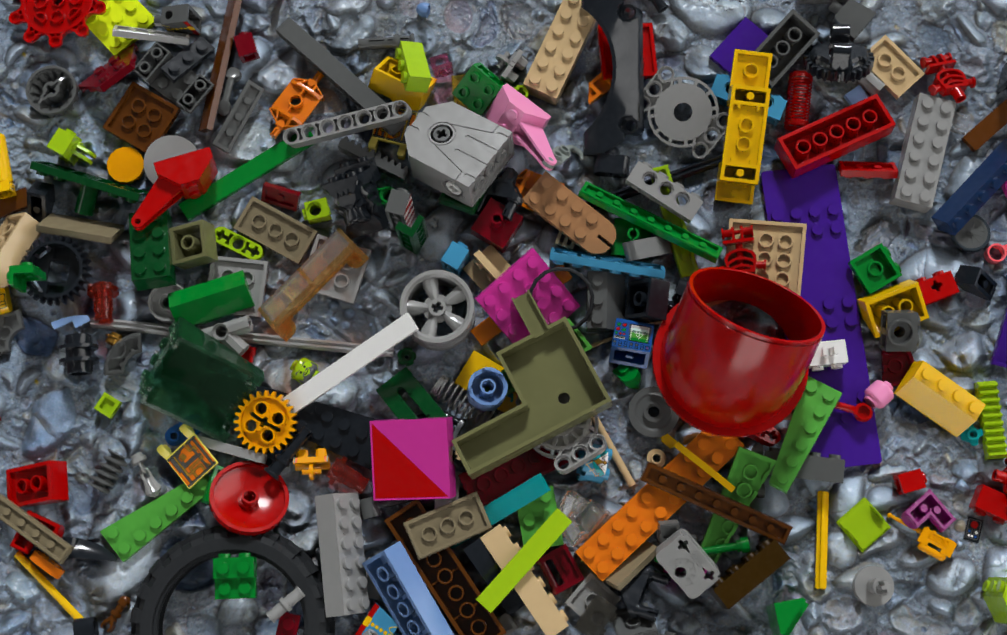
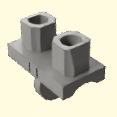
M518 49L509 59L510 53L508 51L504 55L497 54L495 57L498 61L496 67L501 69L504 65L497 77L509 84L515 83L518 75L512 71L513 67L515 66L522 71L528 64V61L522 56L524 52Z

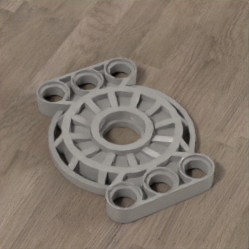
M663 66L644 87V99L648 102L644 113L648 112L647 117L653 133L669 146L676 148L692 147V154L695 158H706L725 135L726 126L720 125L719 119L722 116H728L727 112L719 113L717 98L709 86L699 79L692 77L675 78L674 70L670 66ZM670 70L672 73L671 78L668 80L662 79V71ZM682 80L694 81V84L683 83ZM654 84L660 88L659 93L656 95H652L649 92L650 86ZM698 84L703 85L708 92L705 93L698 87ZM710 95H712L715 102V106L713 107L709 99ZM681 103H686L692 108V116L687 121H679L674 116L676 106ZM651 118L655 119L658 129L655 130ZM716 131L718 138L715 141L708 140V132ZM662 132L669 140H664L658 133ZM673 140L678 142H684V145L673 144L672 142ZM699 145L706 148V152L702 156H698L695 153V149Z
M563 393L559 396L558 400L560 403L566 404L569 402L570 396ZM519 397L516 399V405L518 406L521 403ZM597 414L593 416L595 417L594 427H592V420L589 418L533 449L544 457L554 459V466L558 473L568 474L603 453L607 448V442L603 435L597 434L599 425ZM597 439L603 441V445L600 448L592 446L593 442ZM544 448L545 450L550 451V454L545 453L540 449ZM578 450L586 451L585 457L581 459L576 458L575 454ZM562 460L569 462L568 467L565 469L558 467L559 462Z

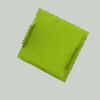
M865 497L836 521L837 525L861 552H864L891 528Z

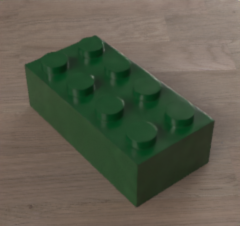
M166 210L142 231L135 230L131 224V219L136 212L129 213L131 281L136 289L141 291L176 285L175 266L172 264L169 228H173V221L169 211Z

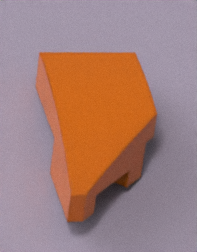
M600 73L589 82V105L610 91L612 80H602V74Z

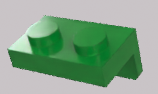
M21 262L20 265L9 266V272H7L8 284L22 293L26 292L27 281L46 280V272L31 262Z

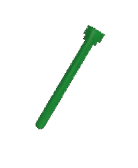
M746 536L740 537L734 543L704 547L702 549L708 555L735 550L748 553L750 552V545Z

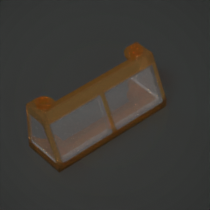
M339 227L258 310L270 327L287 342L296 331V325L291 319L346 263L352 268H359L369 257Z

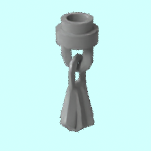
M142 452L131 456V463L133 466L139 465L140 467L139 472L144 483L145 494L149 497H158L162 486L155 480L150 469L144 466L143 463L147 461L146 455H143ZM148 473L149 477L145 478L144 474Z

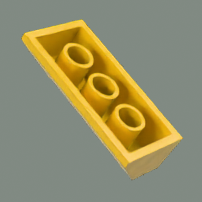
M924 360L912 363L894 392L896 396L955 437H958L976 422L986 406L985 403Z

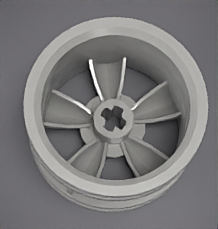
M445 270L425 271L415 276L402 292L399 307L400 315L403 316L405 313H409L410 316H416L424 313L428 319L421 331L417 330L410 335L418 345L429 350H448L461 344L471 333L470 331L473 329L475 322L473 295L468 285L456 274ZM439 286L453 289L447 296L439 294ZM425 290L428 295L425 302L415 301V297ZM466 302L467 314L465 319L451 313L452 305ZM438 305H440L442 311L438 310V312L435 313L433 307L437 308ZM446 321L453 332L445 336L436 337L437 323Z

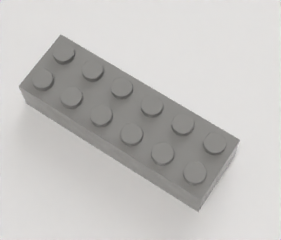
M919 93L913 100L897 167L899 171L898 178L894 179L889 204L925 214L932 208L956 102Z
M331 493L315 496L326 618L370 612L366 570L362 565L365 562L358 493Z

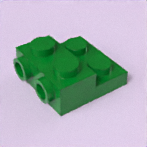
M882 243L848 262L849 267L867 295L874 293L902 276L900 266L896 262L894 263L890 257L889 249L883 246Z
M238 553V557L231 558V554H218V558H213L215 600L257 598L256 557H251V553Z

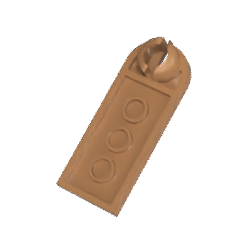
M546 171L523 198L524 204L588 254L595 256L605 254L616 240V229L608 219ZM597 237H602L605 241L608 242V245H606Z

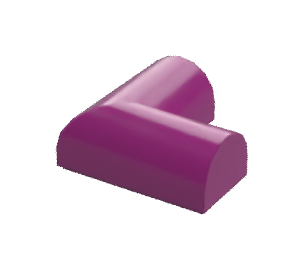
M928 489L901 514L902 521L911 529H917L929 519L940 533L944 532L956 520L931 489Z

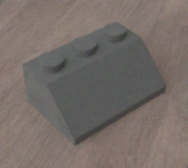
M588 271L587 280L590 282L594 293V308L586 321V332H614L616 318L624 319L625 276L607 271ZM588 287L586 297V314L590 308L591 297Z

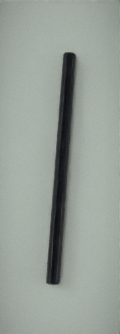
M722 154L671 171L670 174L673 182L718 167L719 162L722 161ZM651 179L644 181L647 185L653 184ZM630 186L611 192L622 199L641 194ZM586 201V203L589 204L595 210L600 208Z

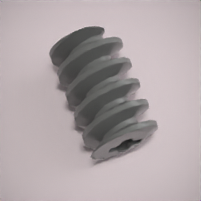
M108 449L111 456H103L107 462H99L102 469L94 470L98 475L90 476L93 483L87 482L92 487L107 494L110 493L107 486L114 487L111 479L118 480L119 477L116 473H123L120 466L127 467L128 465L125 457L111 449Z

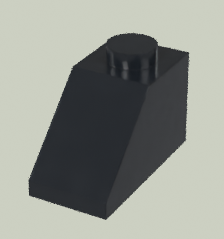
M35 181L27 190V210L31 217L41 222L52 213L55 202L54 184Z
M960 265L955 274V282L962 290L991 301L997 283L981 267Z

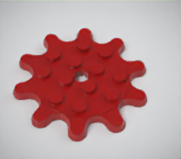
M20 0V8L9 15V21L15 25L27 23L28 28L23 35V39L27 43H35L41 36L48 35L49 45L53 48H60L63 45L64 37L68 33L75 32L79 37H87L89 35V28L86 25L87 19L92 15L105 14L106 5L98 0H62L58 6L55 4L58 0Z

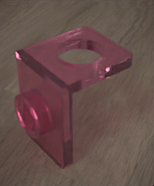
M447 53L430 58L435 78L446 77L453 73L452 62L449 61ZM440 59L446 62L438 66L435 65L436 61Z

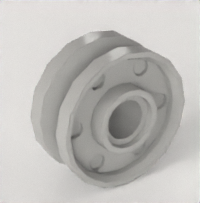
M180 285L154 288L148 297L150 312L155 318L165 324H176L169 307L165 305L169 300L168 293L183 289Z

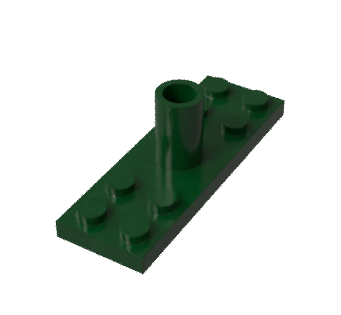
M31 161L30 169L36 170L38 175L54 176V179L58 181H71L81 184L74 212L81 215L93 216L100 190L108 192L110 197L126 198L125 201L137 204V202L142 203L149 193L52 162Z

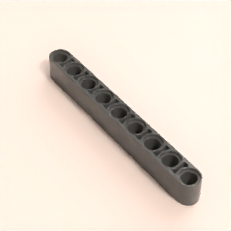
M288 17L275 30L288 45L316 70L321 72L325 78L361 110L386 104L291 18ZM382 112L380 115V119H385L388 115V112ZM403 121L381 128L394 137L406 122Z

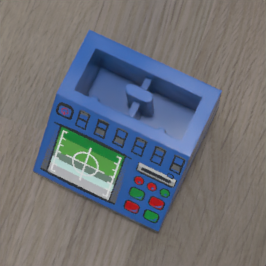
M616 318L609 363L647 369L655 324Z

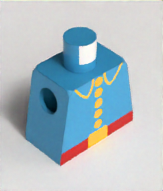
M378 603L374 604L355 634L363 635L368 629H373L378 635H400L396 632L398 626L393 617Z

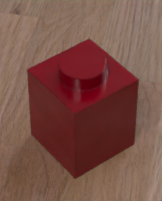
M241 32L237 36H233L242 63L260 59L252 32Z

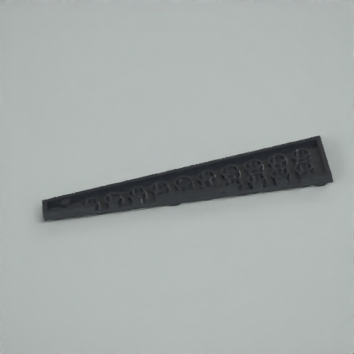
M219 373L215 374L217 375L215 379L208 377L202 388L237 406L245 405L243 399L250 401L249 394L257 397V391H260L262 395L265 390L269 391V395L275 391L277 393L276 397L280 394H283L284 397L288 395V393ZM315 401L300 410L297 416L293 417L294 421H298L297 424L292 426L297 429L293 433L297 434L305 425L313 432L310 438H308L309 441L372 471L370 421L378 419ZM262 403L259 406V412L264 414L267 407ZM278 413L275 416L276 423L281 424L283 422L282 414Z

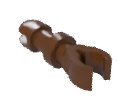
M122 596L118 600V605L115 609L111 610V615L101 623L100 628L105 629L109 623L110 628L107 632L111 633L114 631L117 619L122 617V611L130 603L128 596Z

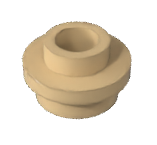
M652 449L648 452L646 460L662 467L666 462V455L660 449ZM654 455H658L660 457L659 462H655L653 460Z

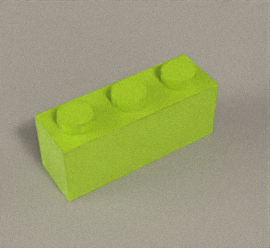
M400 41L399 48L395 50V59L398 60V71L401 72V83L404 84L405 91L427 93L431 82V74L423 44Z

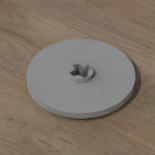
M175 135L163 136L155 140L148 147L144 156V170L152 184L158 179L154 167L155 162L196 151L197 148L189 140Z

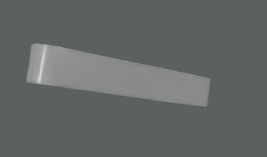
M398 100L288 128L283 133V140L293 148H300L407 121L412 116V109L405 101ZM401 107H406L405 113L399 115V109ZM387 111V117L380 119L381 113ZM365 116H369V121L362 124V119ZM351 121L350 127L344 128L345 122ZM333 125V130L330 133H326L327 127ZM315 130L314 136L309 138V132ZM297 134L296 140L291 142L292 135Z

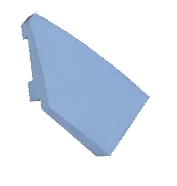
M74 315L53 321L51 325L55 330L73 322L75 328L91 320L88 315Z

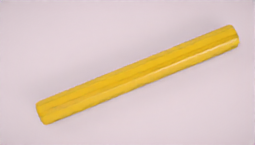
M828 491L817 492L814 585L816 589H826Z

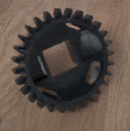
M833 24L830 29L829 39L826 41L822 40V44L816 42V45H811L804 52L803 65L804 69L807 70V73H811L812 77L822 78L824 82L826 80H829L831 83L836 81L839 84V82H854L855 79L861 80L862 77L865 78L873 69L875 57L871 49H866V46H861V43L854 44V41L850 40V24ZM816 59L827 63V69L819 64L816 65ZM858 61H861V63L863 64L862 66L859 65L856 68H853L852 66L853 63H856Z
M53 235L51 241L48 237H45L44 243L38 240L39 245L37 247L31 244L32 252L26 250L29 256L22 257V259L33 263V265L46 272V280L36 281L43 292L38 291L39 289L33 281H27L26 290H29L27 294L30 296L34 295L33 299L36 301L40 299L39 302L42 304L47 301L49 306H52L53 301L56 306H59L60 302L67 305L68 298L74 302V295L81 297L79 290L86 291L83 285L90 284L86 278L92 277L87 271L93 269L87 265L92 261L86 258L89 254L85 251L83 252L85 248L81 245L78 246L79 243L77 241L72 242V239L69 237L65 240V237L61 235L59 239ZM46 246L51 248L50 252L46 253L43 257H35L36 253L40 255L47 250ZM51 262L70 266L66 284L47 281Z

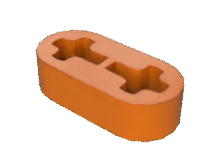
M35 549L29 557L33 563L56 579H60L65 572L63 567L39 550Z

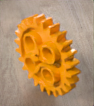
M265 390L263 395L260 391H257V397L249 394L250 401L243 399L245 405H238L241 412H236L235 415L239 419L233 422L239 424V427H236L234 431L241 432L237 438H244L241 443L242 445L249 443L248 450L255 447V453H258L262 448L263 454H267L269 448L271 453H275V447L278 450H282L281 444L288 445L289 443L286 439L294 438L290 433L297 431V429L292 427L293 424L298 423V421L293 420L297 413H291L294 406H287L290 402L289 399L282 401L283 394L276 397L277 393L275 391L271 395H269L268 390ZM262 403L267 407L264 414L259 412V406ZM254 412L260 418L267 419L268 423L277 426L281 431L278 432L273 427L264 425L262 420L253 417L251 413ZM278 413L282 414L283 416V422L281 424H278L275 421V416ZM251 420L256 422V429L254 431L249 429V422ZM268 430L273 433V438L270 441L265 438V433Z

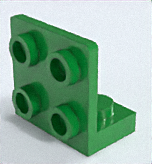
M479 62L470 67L452 94L471 111L482 116L505 83Z

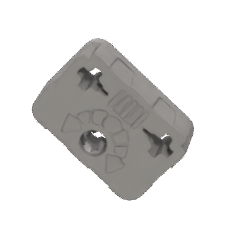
M685 529L676 531L657 546L655 550L658 563L663 566L689 598H697L720 579L718 566ZM679 540L686 541L687 547L682 543L679 544ZM678 567H679V568H682V567H683V572H680V571L677 572V571H676V568H678ZM704 569L709 572L711 571L712 573L709 575L708 573L704 572Z

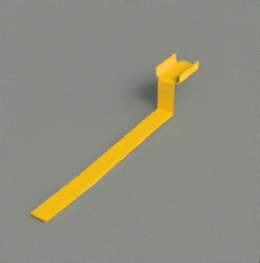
M668 433L661 437L663 444L670 449L675 447L731 493L736 488Z

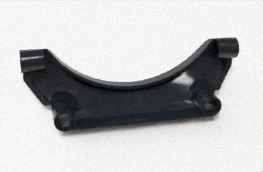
M581 0V7L593 16L607 37L613 65L612 82L605 105L593 124L583 134V156L608 153L624 142L626 135L639 136L644 131L643 13L639 8L631 4L624 5V0ZM634 11V16L629 18V14ZM635 122L636 128L631 131V125Z

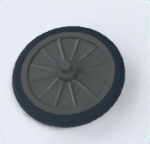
M974 215L955 236L951 234L950 236L953 243L959 249L965 252H977L987 246L990 241L991 232L987 222L980 216Z

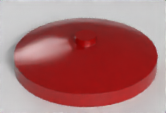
M254 461L233 463L222 469L215 476L209 491L210 510L215 519L231 532L247 536L266 533L282 521L289 505V491L283 478L280 475L278 480L273 478L264 470L268 466Z

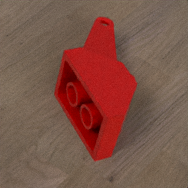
M210 147L154 163L158 179L131 219V224L135 230H144L182 197L185 199H197L207 192L218 173Z

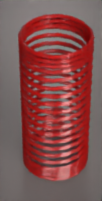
M794 71L789 74L788 101L786 103L784 128L789 131H795L809 124V105L811 104V86L813 82L811 73Z

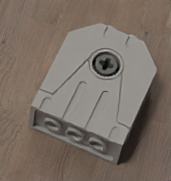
M453 101L425 107L422 112L418 113L415 121L404 132L413 177L470 207H473L478 199L482 197L487 188L515 154L512 131Z

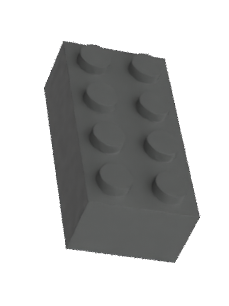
M794 9L783 18L755 50L756 52L773 53L768 85L770 89L820 35Z

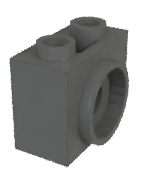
M881 310L879 348L886 352L917 351V346L919 345V335L917 333L920 326L918 312L913 310ZM899 326V333L894 335L895 328Z

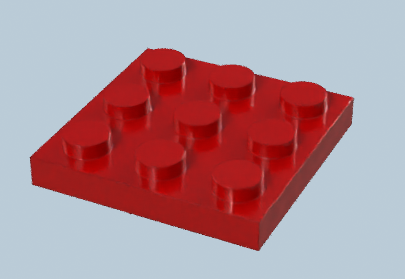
M643 23V77L645 79L652 78L658 71L652 23ZM598 25L597 36L602 80H612L613 65L610 46L603 29Z

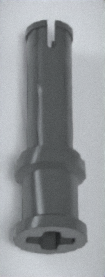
M411 33L408 36L395 34L393 37L359 38L358 47L359 50H396V48H399L400 41L415 42L414 33Z

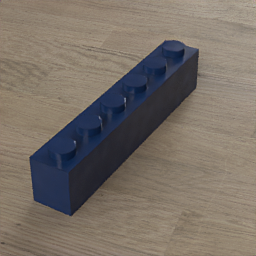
M1004 139L931 217L938 230L955 236L1007 181V139Z

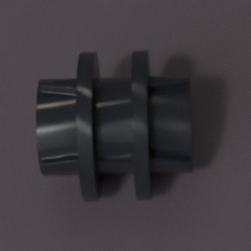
M75 333L65 335L64 344L58 347V351L66 353V358L59 359V365L65 366L66 375H90L93 371V365L99 363V358L92 357V352L97 351L99 345L92 342V335Z

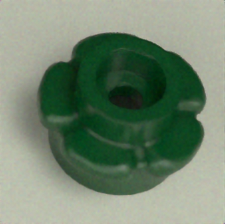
M406 347L398 352V362L401 365L411 366L414 360H416V353L411 348Z

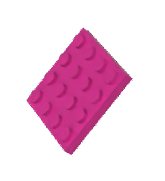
M534 248L529 249L474 298L512 344L529 336L530 333L511 298L515 299L525 294L530 289L534 279L545 270L550 269ZM553 272L541 278L533 290L532 297L548 325L565 316L568 318L580 307V304Z

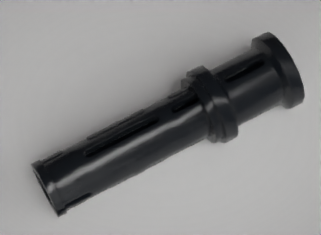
M304 425L280 454H276L273 462L268 467H265L264 470L278 480L280 473L285 467L290 466L289 461L310 438L313 432Z

